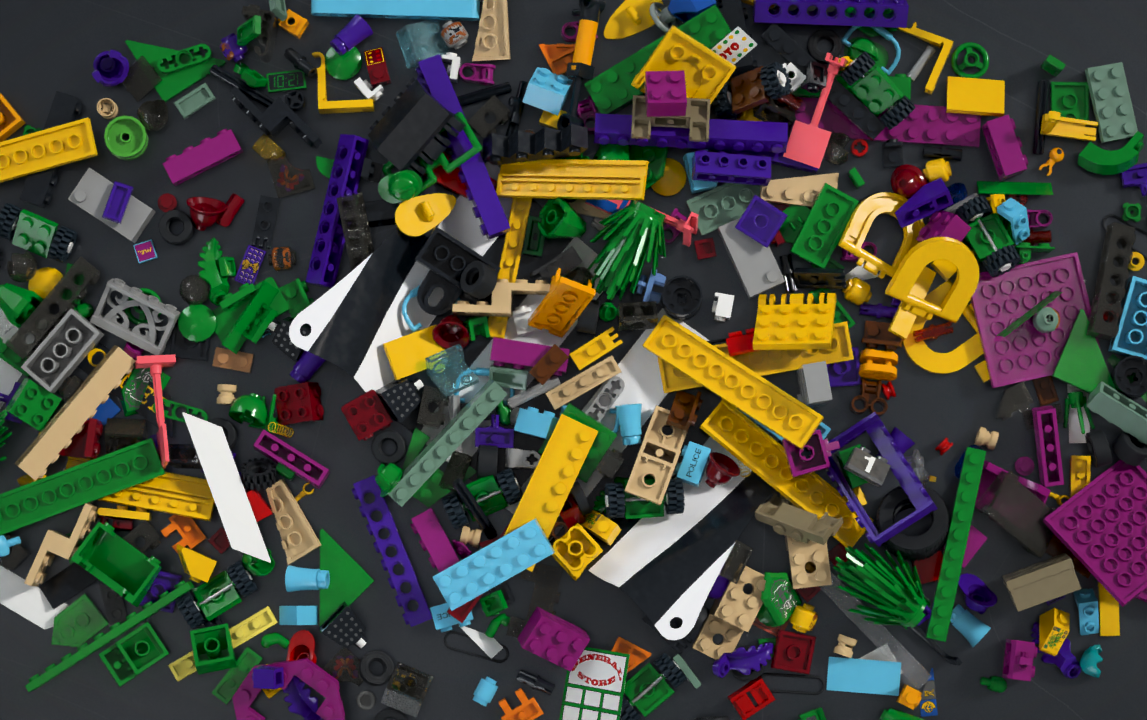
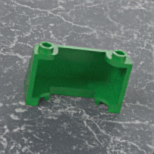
M98 521L71 557V560L117 592L129 603L138 607L162 568L159 566L161 561L154 556L148 558L114 533L115 528L109 523L105 522L103 525Z

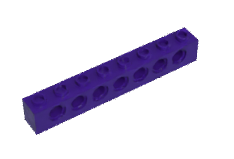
M754 0L753 19L754 22L907 28L909 5L907 0ZM773 4L778 5V8L775 10L769 9ZM791 5L797 6L793 11L788 10ZM810 6H816L814 11L807 10ZM828 7H835V10L832 12L826 11ZM849 7L854 8V10L850 13L845 12V10ZM867 8H873L871 13H864ZM886 9H892L889 14H884L883 12Z
M340 134L305 280L307 283L327 288L335 286L369 143L368 139L356 135Z
M373 475L354 483L352 492L355 499H359L362 506L359 507L363 518L367 517L369 524L366 527L369 534L374 535L376 542L373 544L377 553L381 552L383 560H381L383 569L384 571H389L391 577L388 578L391 588H395L398 595L395 598L398 606H403L405 613L402 614L406 625L410 624L413 627L433 619L432 613L385 497L380 496L381 489L375 481L376 476ZM368 493H373L375 496V501L371 504L365 502V495ZM374 511L382 513V519L378 522L372 519ZM383 528L388 529L390 533L389 537L385 540L379 536V532ZM390 546H394L397 550V554L392 558L386 553L387 548ZM401 564L404 567L402 575L394 573L395 565ZM408 582L411 584V591L409 593L402 592V583ZM411 600H416L419 604L416 611H411L408 608V603Z

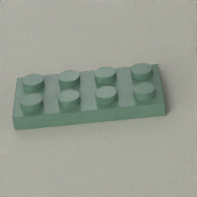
M1119 62L1085 69L1096 122H1098L1097 127L1101 144L1132 138L1138 129L1123 63Z
M725 183L687 200L686 204L690 212L699 215L698 230L701 237L717 230L720 226L740 218L755 195L760 197L761 185Z

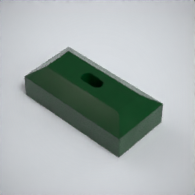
M529 216L523 254L542 257L545 237L538 228V222L541 223L542 221L540 217ZM534 234L538 235L537 240H533Z

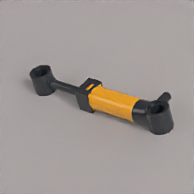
M579 0V7L581 9L572 10V15L580 16L573 60L572 63H568L566 76L575 78L569 114H562L558 119L557 127L560 131L570 124L584 127V120L576 115L582 80H593L595 67L591 66L599 17L605 8V0Z

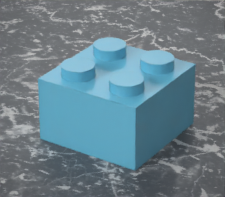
M537 67L528 83L522 102L558 116L567 99L573 80L568 79L565 75L552 73L546 68Z

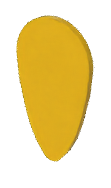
M625 0L609 18L604 29V37L612 40L623 39L655 25L649 8L654 2L663 4L662 0Z
M434 193L403 201L395 211V223L398 229L405 235L411 237L421 236L436 227L451 213L456 204V198L449 194Z

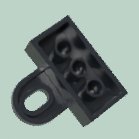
M434 227L414 258L415 261L429 269L417 291L418 304L428 314H445L453 307V304H455L463 291L460 279L468 264L473 261H481L494 268L497 274L501 268L440 228ZM436 287H440L443 289L444 294L439 303L432 307L428 304V298Z

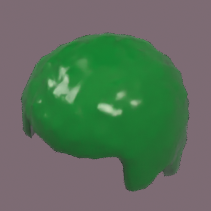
M266 548L271 563L244 553L242 557L244 568L254 576L268 575L275 565V561L271 556V550Z

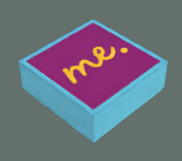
M152 239L133 245L139 264L158 258Z

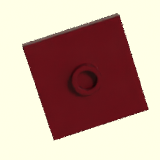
M778 629L771 668L809 675L816 636Z

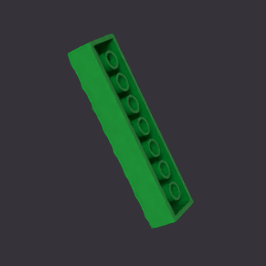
M716 5L677 27L709 49H712L732 32ZM664 36L584 84L601 114H615L633 103V95L645 96V93L640 91L641 87L636 89L631 83Z

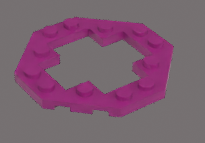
M308 658L275 662L267 665H255L232 697L237 720H265V717L250 707L262 690L260 688H253V669L260 666L284 667V686L280 688L285 690L294 676H297L326 698L317 710V715L324 720H345L343 701L339 692V681Z

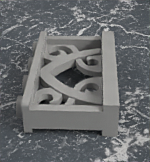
M121 279L109 280L90 323L154 355H161L166 348L167 341L181 312L177 311V308L171 304L165 305L159 302L160 300L155 296L143 294V291L137 287L131 288L125 285V282ZM115 290L123 295L121 299L117 295L115 296V300L119 305H115L111 300V293ZM106 303H108L113 309L104 315L102 312ZM140 306L145 313L148 323L138 324L132 329L129 327L128 316L123 310L129 307ZM117 313L123 317V323L117 321V318H121ZM159 313H162L168 317L167 325H156V323H159L164 320L158 317ZM140 328H149V330L145 329V335L140 333ZM157 330L165 331L160 342L156 341Z

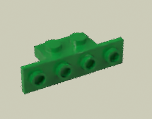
M263 281L221 345L237 354L246 339L257 344L277 313L269 305L279 290Z

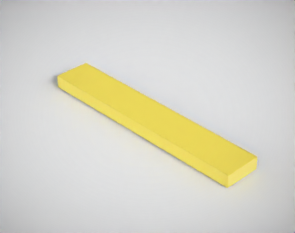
M269 606L229 629L234 649L278 623ZM193 651L168 665L177 682L197 671Z

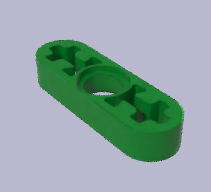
M198 44L160 57L157 66L162 73L170 74L209 61L212 51L206 44ZM202 48L208 51L205 53L206 57L204 58L201 55L195 56L196 61H194L191 51H194V54L200 53ZM182 54L190 56L187 64L180 63L179 58ZM173 57H175V60L179 65L176 67L174 63L170 64L169 69H166L165 67L161 66L164 64L165 60H167L169 63L174 62V60L172 59Z
M163 399L166 407H170V404L175 405L172 408V416L167 415L169 411L164 410V417L186 423L184 417L178 418L175 414L177 408L183 407L187 414H190V409L193 410L191 414L199 415V412H201L204 420L208 421V414L202 409ZM154 402L153 410H154V412L156 413V411H155V402Z

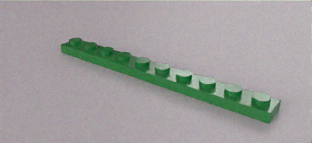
M966 447L926 638L946 642L986 455L984 450Z
M184 580L176 584L174 591L162 593L158 596L160 600L157 602H148L142 606L143 610L138 614L133 612L125 617L127 621L120 624V622L112 625L110 632L105 635L103 632L93 638L94 642L88 645L86 642L77 648L78 652L74 655L71 653L61 658L62 662L55 665L53 663L44 669L46 672L41 676L36 674L28 679L30 683L25 685L28 692L36 690L166 607L180 596L191 591L195 586L191 581L185 582Z

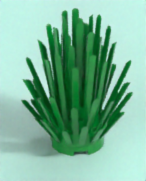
M631 200L628 206L599 222L606 227L598 232L597 236L590 240V242L595 243L604 234L606 235L603 237V240L609 241L587 268V270H590L594 264L599 263L594 270L596 275L591 281L593 284L600 277L596 287L598 294L606 291V294H608L607 299L613 300L616 292L621 288L619 296L621 301L629 281L632 282L630 292L634 294L645 260L651 263L653 246L652 274L656 276L658 251L660 255H662L663 251V256L666 257L663 228L666 215L639 201Z
M865 543L864 547L877 559L876 562L862 550L860 552L857 549L854 550L851 546L845 547V550L848 552L846 553L848 561L844 562L839 557L835 558L839 563L836 564L837 566H833V568L844 575L843 577L838 574L837 577L871 598L848 586H838V588L850 593L853 597L884 610L880 611L857 605V608L861 610L849 609L848 611L876 617H866L864 619L865 621H873V625H901L906 630H908L909 626L914 628L925 616L923 611L926 605L930 607L931 603L930 599L924 595L916 565L913 568V576L908 562H904L898 550L897 560L905 573L904 575L888 551H885V554L896 571L873 547L870 548Z

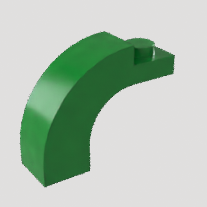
M1137 131L1123 148L1114 151L1101 149L1092 142H1089L1079 154L1078 165L1092 173L1101 175L1122 173L1138 162L1139 152L1144 146V134Z

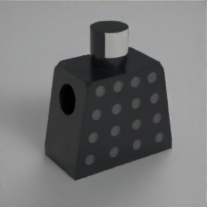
M288 316L281 323L274 319L267 327L276 333L272 343L296 362L304 350L296 347L289 337V327L294 318ZM306 323L301 326V335L308 336L311 333V326Z
M401 378L375 392L393 420L402 423L421 402L417 392L424 387V384L419 378L414 379L412 382Z
M345 601L319 627L325 636L346 649L352 644L361 649L367 643V640L361 635L365 631L364 626Z

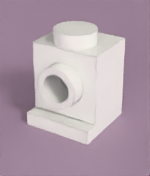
M791 62L788 65L784 63L783 68H786V73L792 72L794 74V78H789L791 79V93L793 94L806 81V75Z
M715 292L714 298L718 299L713 301L712 312H715L714 320L719 322H725L726 319L730 320L734 295Z

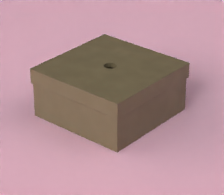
M1066 553L1002 575L1004 585L1008 589L1013 605L1018 612L1081 589L1072 559Z

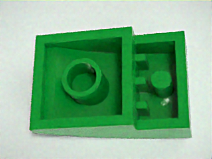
M146 622L98 654V656L120 688L163 659L169 652L149 622Z

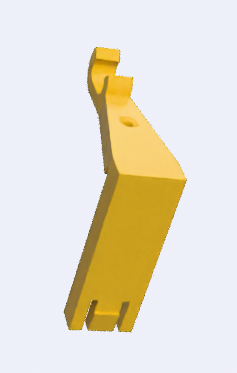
M916 22L913 23L912 28H897L899 31L938 48L943 46L924 91L932 95L954 41L916 28Z
M321 52L312 53L314 58H321V66L317 68L316 72L318 74V110L320 114L375 112L373 99L327 101L325 57Z
M1049 111V113H1045L1042 116L1040 134L1091 142L1096 141V137L1093 136H1096L1097 128L1085 127V125L1097 127L1098 122L1060 117L1061 113L1056 111Z

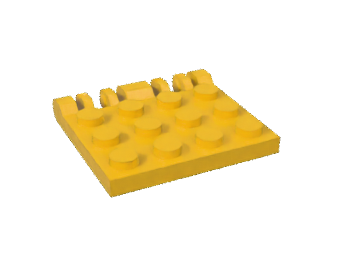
M672 25L641 71L635 76L631 85L636 89L641 87L640 91L645 93L643 82L645 81L646 71H684L686 97L710 99L711 104L735 71L736 66Z
M804 293L790 294V304H787V294H782L781 305H775V294H770L769 305H767V294H759L753 350L831 349L836 293H827V304H825V293H820L819 304H813V293H808L807 304H805Z

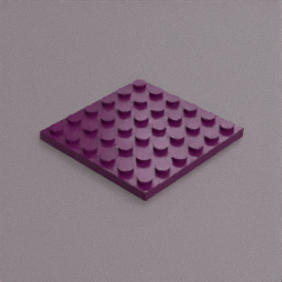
M1077 252L1019 264L1014 269H1010L1009 272H1005L1003 275L1000 274L998 277L990 276L988 271L979 273L978 285L971 297V302L992 389L1052 376L1080 309L1085 311L1100 348ZM1054 291L1063 292L1045 306L1051 307L1059 313L1060 324L1054 331L1049 333L1037 331L1033 325V315L1007 336H997Z
M1120 459L1045 517L1043 523L1119 604L1124 607L1147 589V473L1139 465L1131 466Z

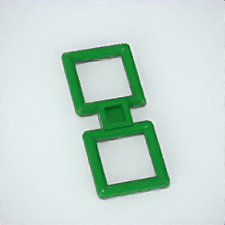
M457 112L455 115L466 124L463 130L473 147L451 163L448 162L444 153L436 161L434 160L433 165L427 164L419 156L417 160L426 169L425 174L428 177L423 182L420 193L437 182V177L433 172L434 169L442 165L445 172L450 173L482 150L480 142L462 112ZM390 161L383 165L382 171L385 176L393 174L390 169L395 166Z

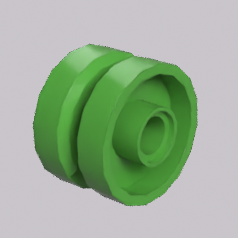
M132 116L116 117L109 122L104 134L107 148L113 156L120 160H135L144 154L148 146L149 139L145 127ZM129 135L128 140L125 141L122 139L123 136Z

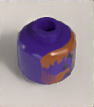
M235 33L221 39L220 49L226 60H234L236 63L245 58L244 54L248 51L246 45L243 47L237 44V35Z

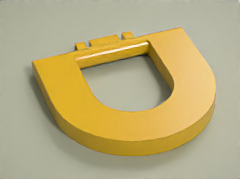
M877 193L861 201L854 209L838 246L859 258L856 262L857 265L862 266L863 262H865L863 265L865 270L874 275H877L878 271H880L878 274L879 278L883 279L885 274L893 277L908 251L919 243L916 238L919 235V231L925 227L923 219H920L903 227V242L892 266L865 251L861 246L873 220L879 214H889L897 219L895 212L908 201V199L896 193Z
M949 237L926 239L915 245L905 255L889 282L885 294L905 302L903 309L907 311L910 309V312L921 317L925 316L928 320H931L933 315L956 323L977 288L979 266L971 250L959 240ZM945 259L956 265L957 277L941 306L909 294L927 264L935 260Z
M948 279L927 294L924 300L941 306L953 283ZM972 303L967 304L963 315L977 334L948 353L934 352L925 344L922 331L928 319L925 316L917 315L907 339H904L902 343L906 354L912 362L925 371L935 374H948L964 368L984 354Z

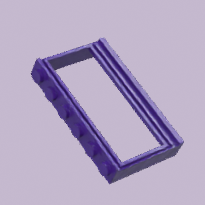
M873 412L828 443L839 441L840 448H842L867 431L882 457L888 460L887 464L890 465L891 471L916 510L882 533H879L831 456L828 457L831 467L828 468L830 471L827 474L833 482L836 481L839 486L836 488L842 497L846 496L848 499L846 505L852 513L855 511L858 515L855 519L860 527H865L868 531L865 535L870 543L875 542L880 547L882 543L938 508L876 412Z

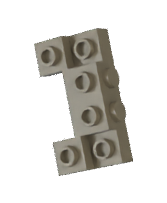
M633 95L631 138L650 139L651 126L689 128V141L708 142L710 99L687 98L686 116L647 117L645 96Z
M776 493L768 502L760 504L755 511L756 520L773 526V531L807 544L811 540L824 545L831 535L835 536L843 524L842 517L839 519L828 515V512H825L818 520L816 514L792 506L789 500L779 498Z

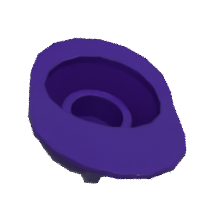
M969 573L960 575L958 585L965 594V604L968 608L982 615L989 607L997 604V596L979 577Z

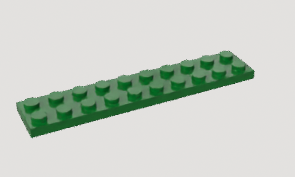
M153 438L0 494V535H5L85 505V503L93 502L165 475L166 473L162 467Z

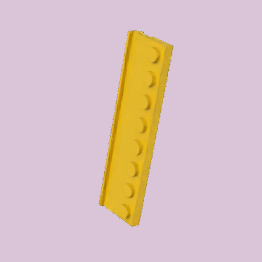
M545 159L501 164L496 193L498 198L644 200L649 162L644 160Z
M561 414L504 536L536 518L546 537L549 538L599 431ZM536 564L527 568V570L532 572Z
M68 457L66 469L93 459ZM165 472V475L98 499L100 501L211 521L215 505L207 479Z

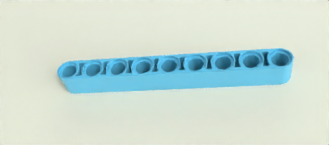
M311 0V15L353 17L355 14H358L362 18L480 20V0Z

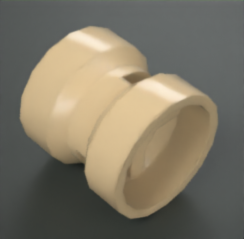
M103 98L97 103V111L104 119L109 120L117 116L118 106L110 98Z
M217 384V391L221 394L217 397L216 404L232 405L236 399L232 394L236 392L237 385Z
M980 427L974 445H986L987 449L993 451L999 437V432L992 431L989 433L986 428Z
M463 526L460 542L465 545L469 543L472 547L478 548L482 529L476 528L471 530L469 526Z
M839 634L837 639L838 645L835 646L833 652L852 658V649L856 646L857 640Z

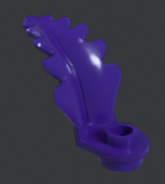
M1035 622L1031 629L1034 633L1031 636L1036 639L1032 642L1039 644V623ZM1066 638L1056 656L1039 650V646L1037 647V653H1044L1042 661L1057 665L1065 677L1073 679L1080 674L1081 667L1076 657L1071 653L1069 639Z
M770 642L764 645L760 644L757 649L753 645L748 650H745L744 647H738L731 653H723L720 659L715 660L713 663V674L723 678L729 670H736L744 675H749L751 669L758 672L761 670L760 664L766 666V659L771 660L770 654H773L774 644Z
M294 676L288 687L283 690L284 693L289 694L284 697L285 702L291 703L288 710L301 715L304 720H322L316 714L319 709L317 697H310L311 689H304L305 682Z

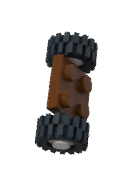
M779 62L760 66L731 78V84L729 82L725 83L711 104L712 106L714 105V111H717V115L721 119L726 120L769 102V96L771 99L776 100L790 94L792 88L790 84L791 79L788 78L789 74L786 73V68H783V65Z

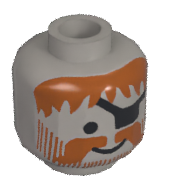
M450 20L442 26L444 29L441 31L440 36L448 48L457 50L468 42L469 34L461 22L453 23Z

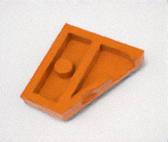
M540 44L539 47L552 73L558 75L566 74L568 63H572L575 44Z
M620 636L611 650L613 652L630 654L627 673L652 654Z

